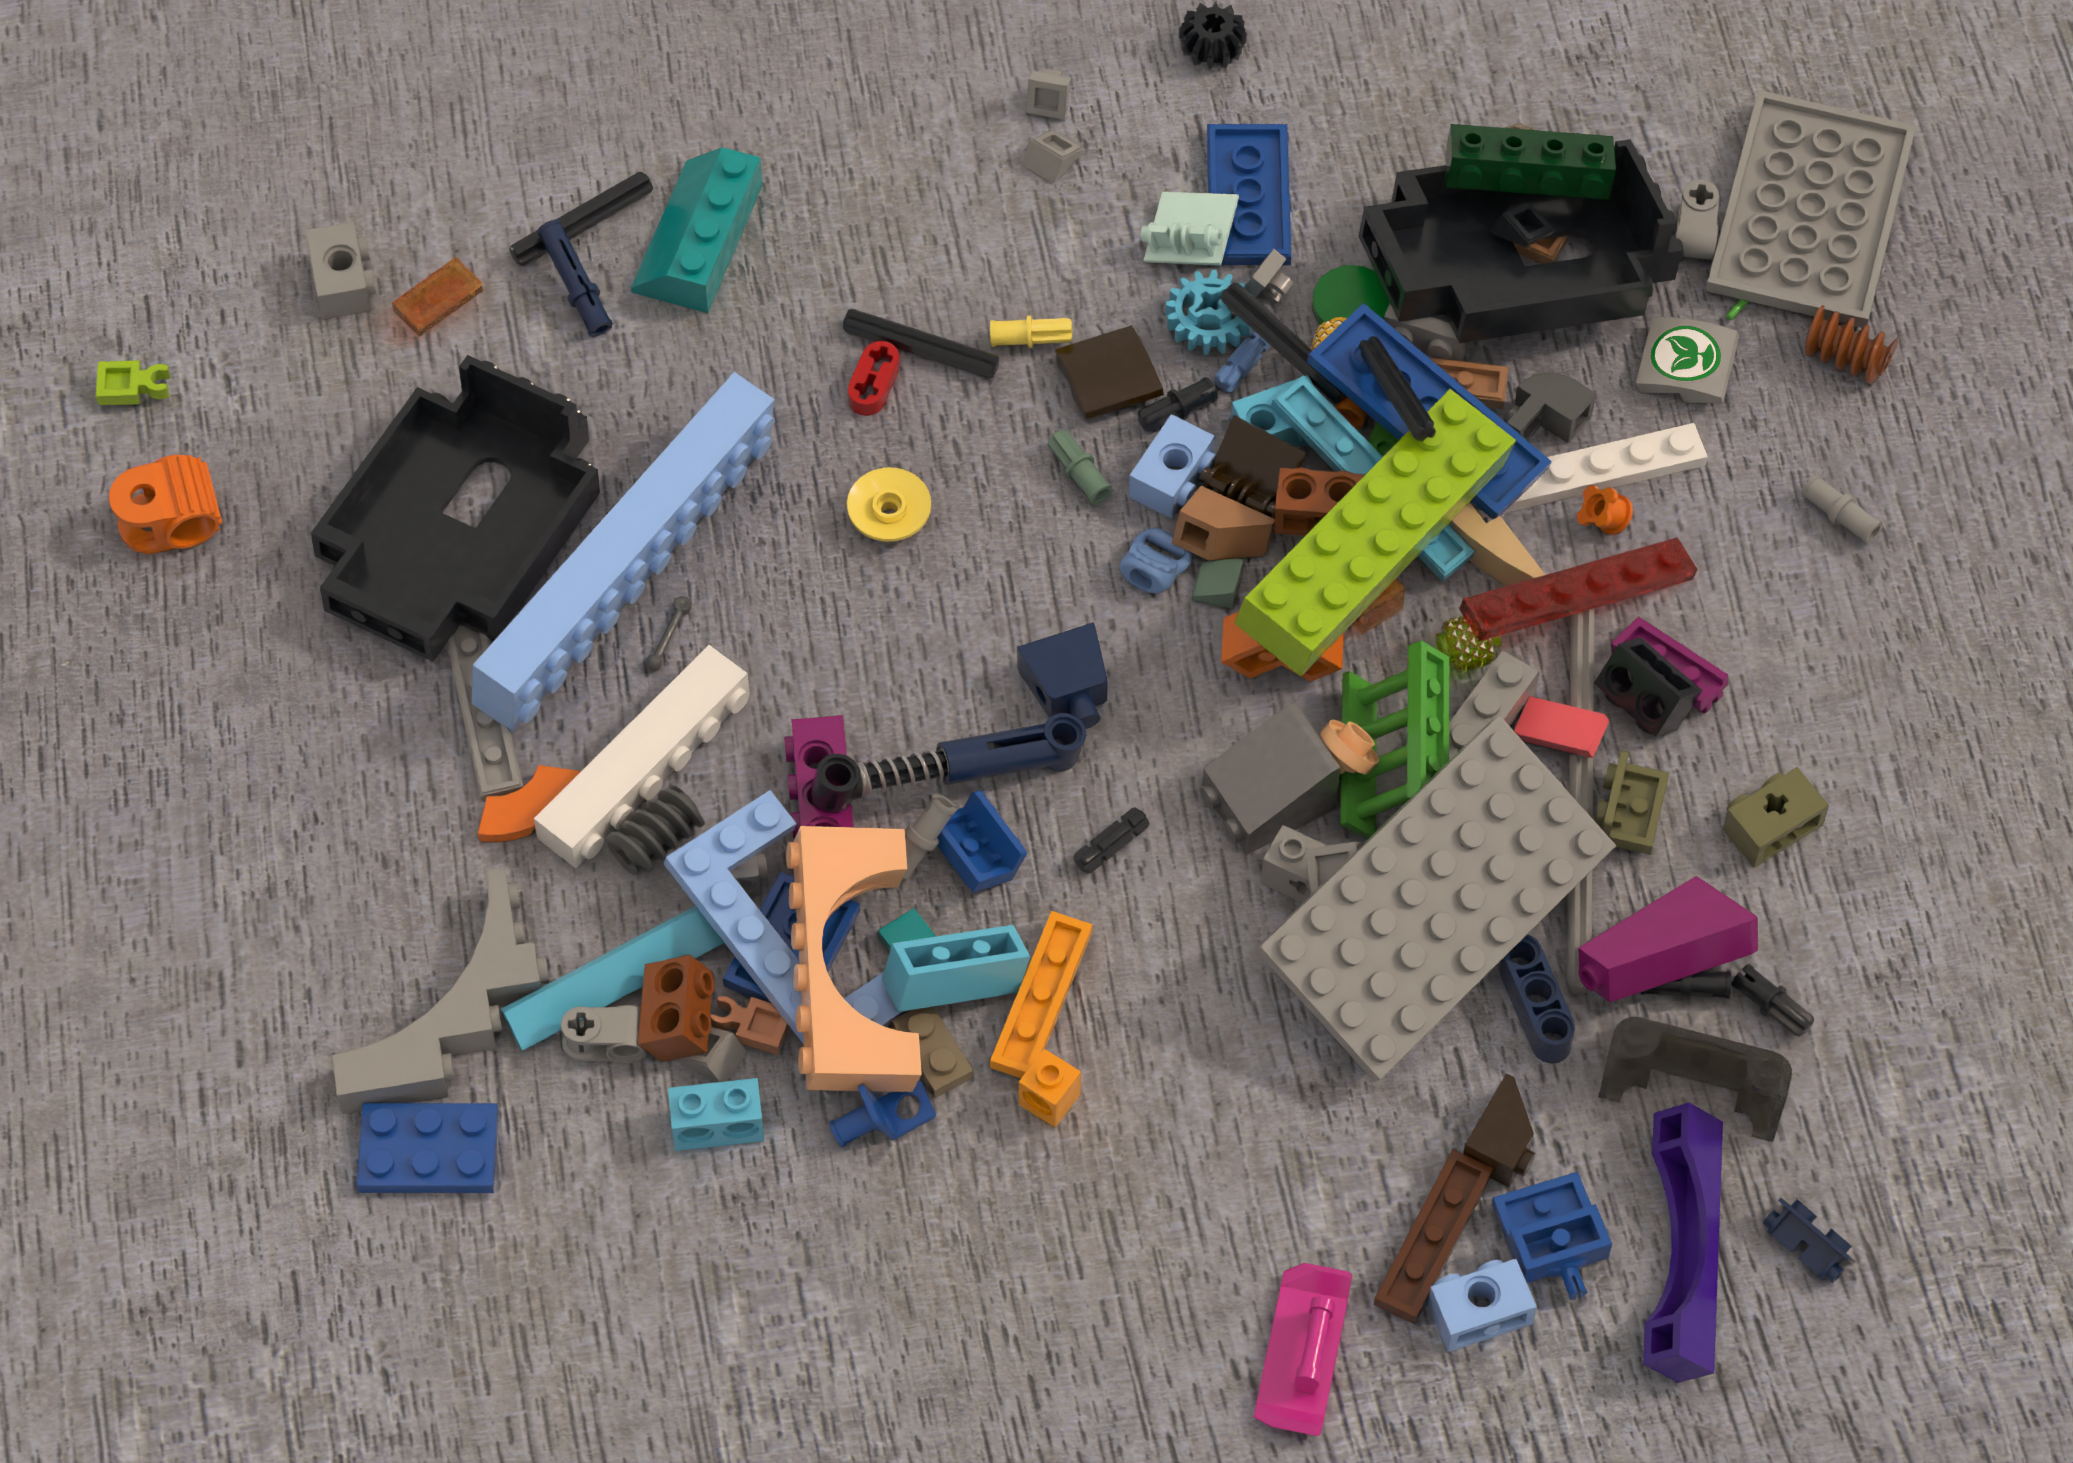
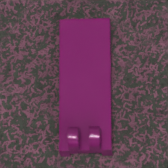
M1639 616L1611 642V653H1613L1619 643L1638 637L1645 640L1703 690L1693 705L1694 708L1703 714L1712 708V702L1716 703L1723 697V690L1728 686L1727 673Z

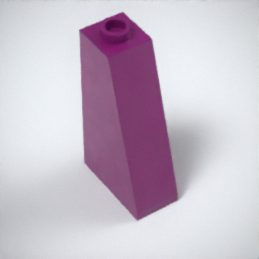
M1695 876L1578 948V975L1580 982L1588 990L1596 992L1608 1002H1613L1752 955L1758 951V917L1698 876Z

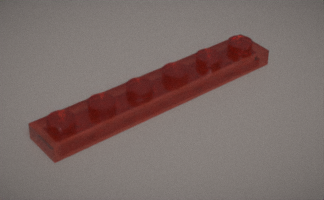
M1678 537L1463 598L1459 609L1480 642L1693 580L1698 569Z

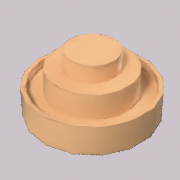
M1334 719L1330 720L1320 731L1324 745L1340 766V774H1344L1345 771L1352 774L1356 772L1364 775L1369 774L1379 763V758L1372 748L1375 745L1374 740L1357 724L1348 722L1345 725Z

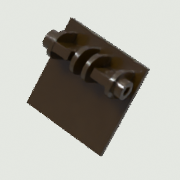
M1233 415L1211 468L1208 466L1204 468L1199 481L1204 483L1203 487L1275 519L1280 468H1300L1307 453Z

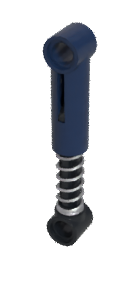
M1058 713L1051 716L1044 724L939 742L936 752L927 749L922 755L914 751L910 757L899 754L894 760L884 757L881 762L870 759L866 764L860 761L857 763L849 756L843 754H831L825 756L819 762L811 787V798L821 810L829 813H838L846 810L853 800L860 799L862 795H867V793L870 795L873 789L881 788L885 792L886 787L895 786L897 789H900L901 784L910 783L914 787L917 781L924 780L928 784L930 779L939 778L945 785L1043 767L1053 771H1066L1071 769L1077 762L1087 736L1086 728L1076 716L1068 713ZM1055 740L1064 741L1068 745L1059 744ZM834 780L841 783L843 786H835L828 781Z

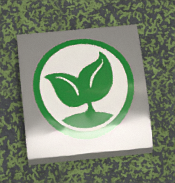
M1652 317L1636 380L1639 392L1680 393L1684 403H1723L1738 344V332L1724 326L1698 320Z

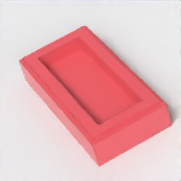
M1529 696L1514 732L1524 742L1593 758L1609 720L1602 713Z

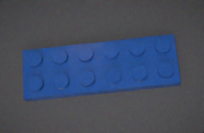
M1364 303L1308 355L1307 363L1398 440L1409 429L1361 357V350L1358 347L1362 340H1368L1371 336L1380 339L1427 412L1451 389L1512 436L1516 442L1504 467L1471 500L1473 504L1492 520L1501 516L1551 465L1552 461Z

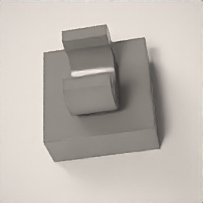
M1049 68L1046 69L1045 73L1032 71L1028 80L1026 113L1065 120L1068 112L1071 78L1062 76L1063 71Z
M1273 249L1245 283V290L1253 295L1254 298L1262 291L1267 299L1277 304L1293 285V281L1288 276L1277 272L1286 261V258Z

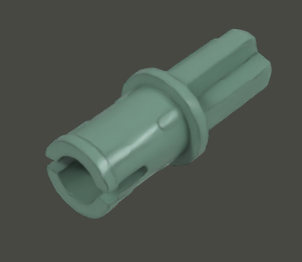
M1067 430L1056 431L1052 434V437L1048 440V446L1065 467L1066 477L1070 480H1075L1091 504L1096 505L1107 499L1112 493L1113 488L1094 466V457L1091 454H1085Z

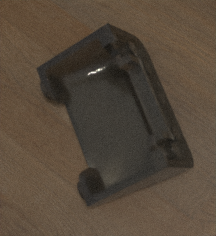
M1629 1017L1617 1024L1607 1056L1598 1095L1599 1098L1620 1103L1624 1092L1630 1087L1638 1085V1087L1647 1089L1651 1070L1739 1092L1734 1112L1742 1114L1744 1112L1750 1118L1752 1123L1751 1137L1770 1142L1774 1141L1792 1079L1791 1065L1783 1055L1771 1050L1641 1017Z

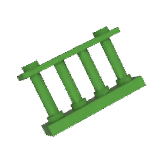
M1422 640L1408 645L1407 670L1377 683L1371 684L1350 671L1343 673L1342 723L1346 725L1348 722H1353L1364 729L1374 740L1375 745L1372 748L1376 754L1377 738L1407 726V745L1379 756V763L1369 774L1364 775L1359 772L1352 774L1347 771L1341 774L1340 825L1367 840L1376 832L1377 814L1406 803L1449 761V656ZM1408 688L1407 707L1377 720V701ZM1407 764L1406 784L1376 796V776Z

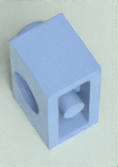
M1171 414L1129 475V498L1173 519L1179 508L1183 507L1196 492V483L1206 466L1211 468L1217 455L1214 453L1215 435ZM1170 467H1180V468H1182V469H1180V470H1172V469H1169V468H1170Z
M1517 1259L1504 1263L1502 1260H1492L1481 1265L1476 1272L1461 1277L1459 1274L1446 1275L1430 1287L1428 1307L1447 1352L1532 1325L1537 1308ZM1474 1296H1483L1491 1304L1486 1307H1478L1472 1304L1469 1299Z

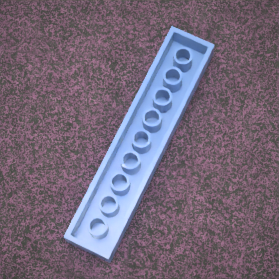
M733 372L473 664L472 705L492 717L499 724L501 723L506 726L511 732L522 721L527 724L534 718L541 706L540 701L549 691L555 693L561 687L567 677L566 671L575 661L581 663L585 660L593 648V640L601 631L606 634L613 628L619 618V611L627 602L633 604L640 597L646 585L644 582L652 573L658 575L664 570L670 561V553L678 544L684 546L691 539L697 528L696 523L703 515L709 517L715 512L722 500L721 495L729 486L735 488L742 481L747 472V465L754 457L759 460L766 454L772 443L770 431L775 422V418L772 417L774 398L736 372Z

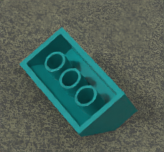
M721 147L686 160L631 286V293L709 313L763 186L760 157Z

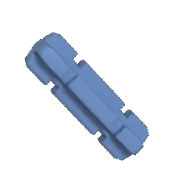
M1254 330L1249 334L1251 338H1246L1226 361L1228 365H1223L1215 374V385L1226 393L1234 391L1240 383L1239 378L1243 379L1263 356L1261 352H1266L1271 346Z

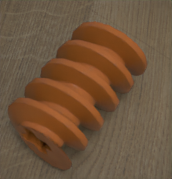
M1822 305L1815 314L1806 336V356L1812 357L1821 349L1820 360L1822 363H1828L1836 355V369L1843 370L1851 362V376L1858 377L1866 369V382L1869 384L1874 383L1887 369L1897 348L1898 338L1887 347L1884 345L1885 332L1881 331L1873 340L1869 339V325L1866 324L1856 333L1854 332L1855 319L1850 318L1843 326H1840V312L1835 311L1826 320L1824 319L1825 306Z

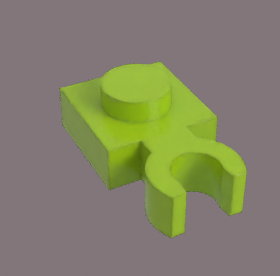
M139 360L98 362L96 400L98 405L140 404V394H148L154 399L168 398L169 389L167 384H155V382L160 379H170L169 367L165 364H155L146 370H142Z

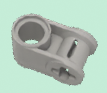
M1695 179L1685 186L1677 213L1676 232L1674 235L1683 244L1684 257L1713 260L1718 235L1719 191L1713 183L1704 179Z
M623 1005L617 1007L580 1006L570 1009L565 1013L561 1021L563 1052L569 1059L581 1063L607 1061L635 1063L641 1061L646 1056V1050L638 1045L641 1008ZM580 1018L584 1019V1024H580ZM579 1033H585L584 1036H578ZM579 1045H583L584 1051L581 1052L579 1050Z

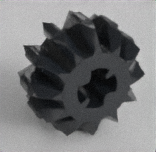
M1217 1L1214 2L1212 7L1207 8L1202 3H1199L1196 12L1187 11L1184 22L1179 28L1183 55L1192 56L1191 60L1194 66L1201 62H1206L1209 70L1213 67L1214 63H1219L1226 68L1230 59L1239 60L1242 48H1244V44L1247 41V32H1245V22L1242 15H1234L1232 5L1221 9Z

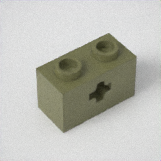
M1796 767L1784 775L1781 772L1774 774L1764 782L1760 790L1750 796L1745 793L1735 798L1727 807L1722 830L1755 868L1822 827L1829 804L1799 768Z

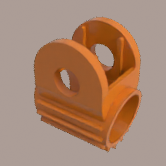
M169 455L153 463L128 469L115 479L109 491V503L113 514L118 519L117 526L120 537L130 549L139 553L155 554L175 548L186 549L197 546L213 537L216 531H220L219 525L223 524L207 462H202L201 457ZM141 488L143 489L144 494L132 498L134 492ZM151 527L152 531L148 532L141 528Z

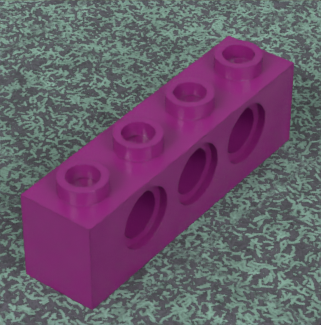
M843 715L791 719L793 736H785L784 742L786 762H795L796 774H787L789 799L798 800L799 812H791V817L797 823L794 831H792L793 838L796 837L800 826L854 828L852 805L844 811L829 813L813 806L812 803L814 801L811 798V787L817 769L808 766L813 763H819L825 756L831 754L847 756ZM829 780V781H828V782H830L832 785H835V786H843L841 783H839V782H837V781H834V780Z

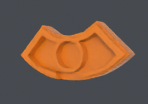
M538 765L532 779L520 790L505 796H487L478 830L479 841L504 842L531 835L532 831L536 829L534 818L581 771Z

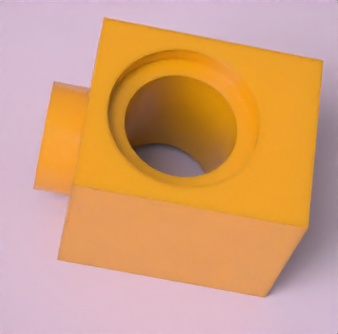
M1043 1049L1019 1081V1105L1055 1128L1081 1095V1071L1046 1049Z

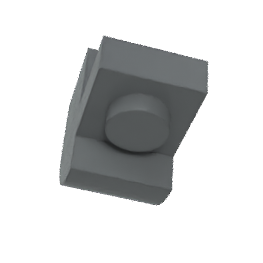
M1558 373L1537 374L1525 379L1517 386L1515 405L1509 411L1504 421L1527 441L1542 426L1569 443L1591 418L1596 393L1566 375Z

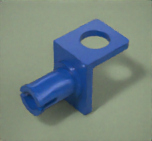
M920 1080L917 1082L913 1092H890L881 1098L863 1083L858 1086V1090L863 1098V1105L835 1120L829 1121V1126L836 1141L842 1147L874 1129H877L879 1132L883 1131L893 1141L934 1119L936 1112ZM906 1096H915L920 1101V1109L917 1115L910 1119L900 1118L897 1113V1106L900 1100Z

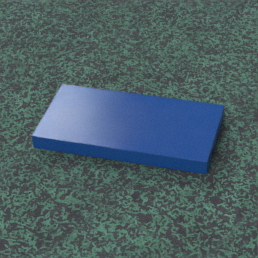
M1207 124L1208 193L1239 195L1221 265H1260L1273 249L1286 258L1283 265H1291L1287 124Z

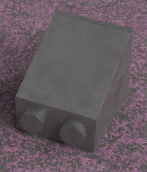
M1294 701L1204 767L1200 794L1206 806L1211 811L1216 809L1223 819V829L1229 840L1233 844L1239 843L1246 855L1273 842L1282 825L1297 830L1335 810L1340 766Z

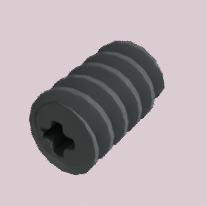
M671 786V788H663L658 793V800L650 799L645 804V810H637L632 815V821H624L619 826V832H611L606 837V843L619 863L629 873L637 875L636 867L638 865L648 872L654 868L649 858L651 854L661 861L666 858V853L662 847L664 843L674 850L679 847L678 840L674 834L679 833L686 839L692 836L687 824L688 822L693 823L699 828L704 826L705 822L691 798L677 786Z

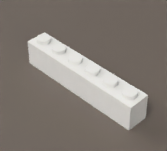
M708 645L534 818L537 839L574 868H577L586 858L589 860L595 857L601 850L606 837L615 829L619 830V826L624 821H630L634 810L644 800L649 801L655 797L661 789L663 781L673 771H680L690 760L692 752L702 742H709L717 734L721 723L731 713L736 714L745 706L750 695L748 673Z

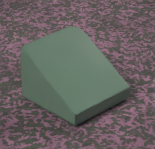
M1244 560L1203 561L1192 600L1233 609L1243 576Z

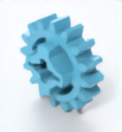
M1212 270L1209 278H1203V275L1196 271L1193 282L1183 277L1180 279V289L1171 288L1170 299L1166 301L1165 311L1167 329L1175 330L1174 340L1176 342L1188 340L1187 350L1192 351L1199 345L1203 346L1204 355L1209 354L1211 347H1217L1218 351L1223 354L1225 353L1227 343L1239 347L1241 336L1249 337L1251 327L1238 316L1232 320V310L1221 300L1224 290L1232 284L1233 275L1228 274L1222 280L1217 278V271ZM1243 282L1239 283L1245 289L1246 285ZM1187 304L1189 306L1188 315L1184 316L1183 309Z

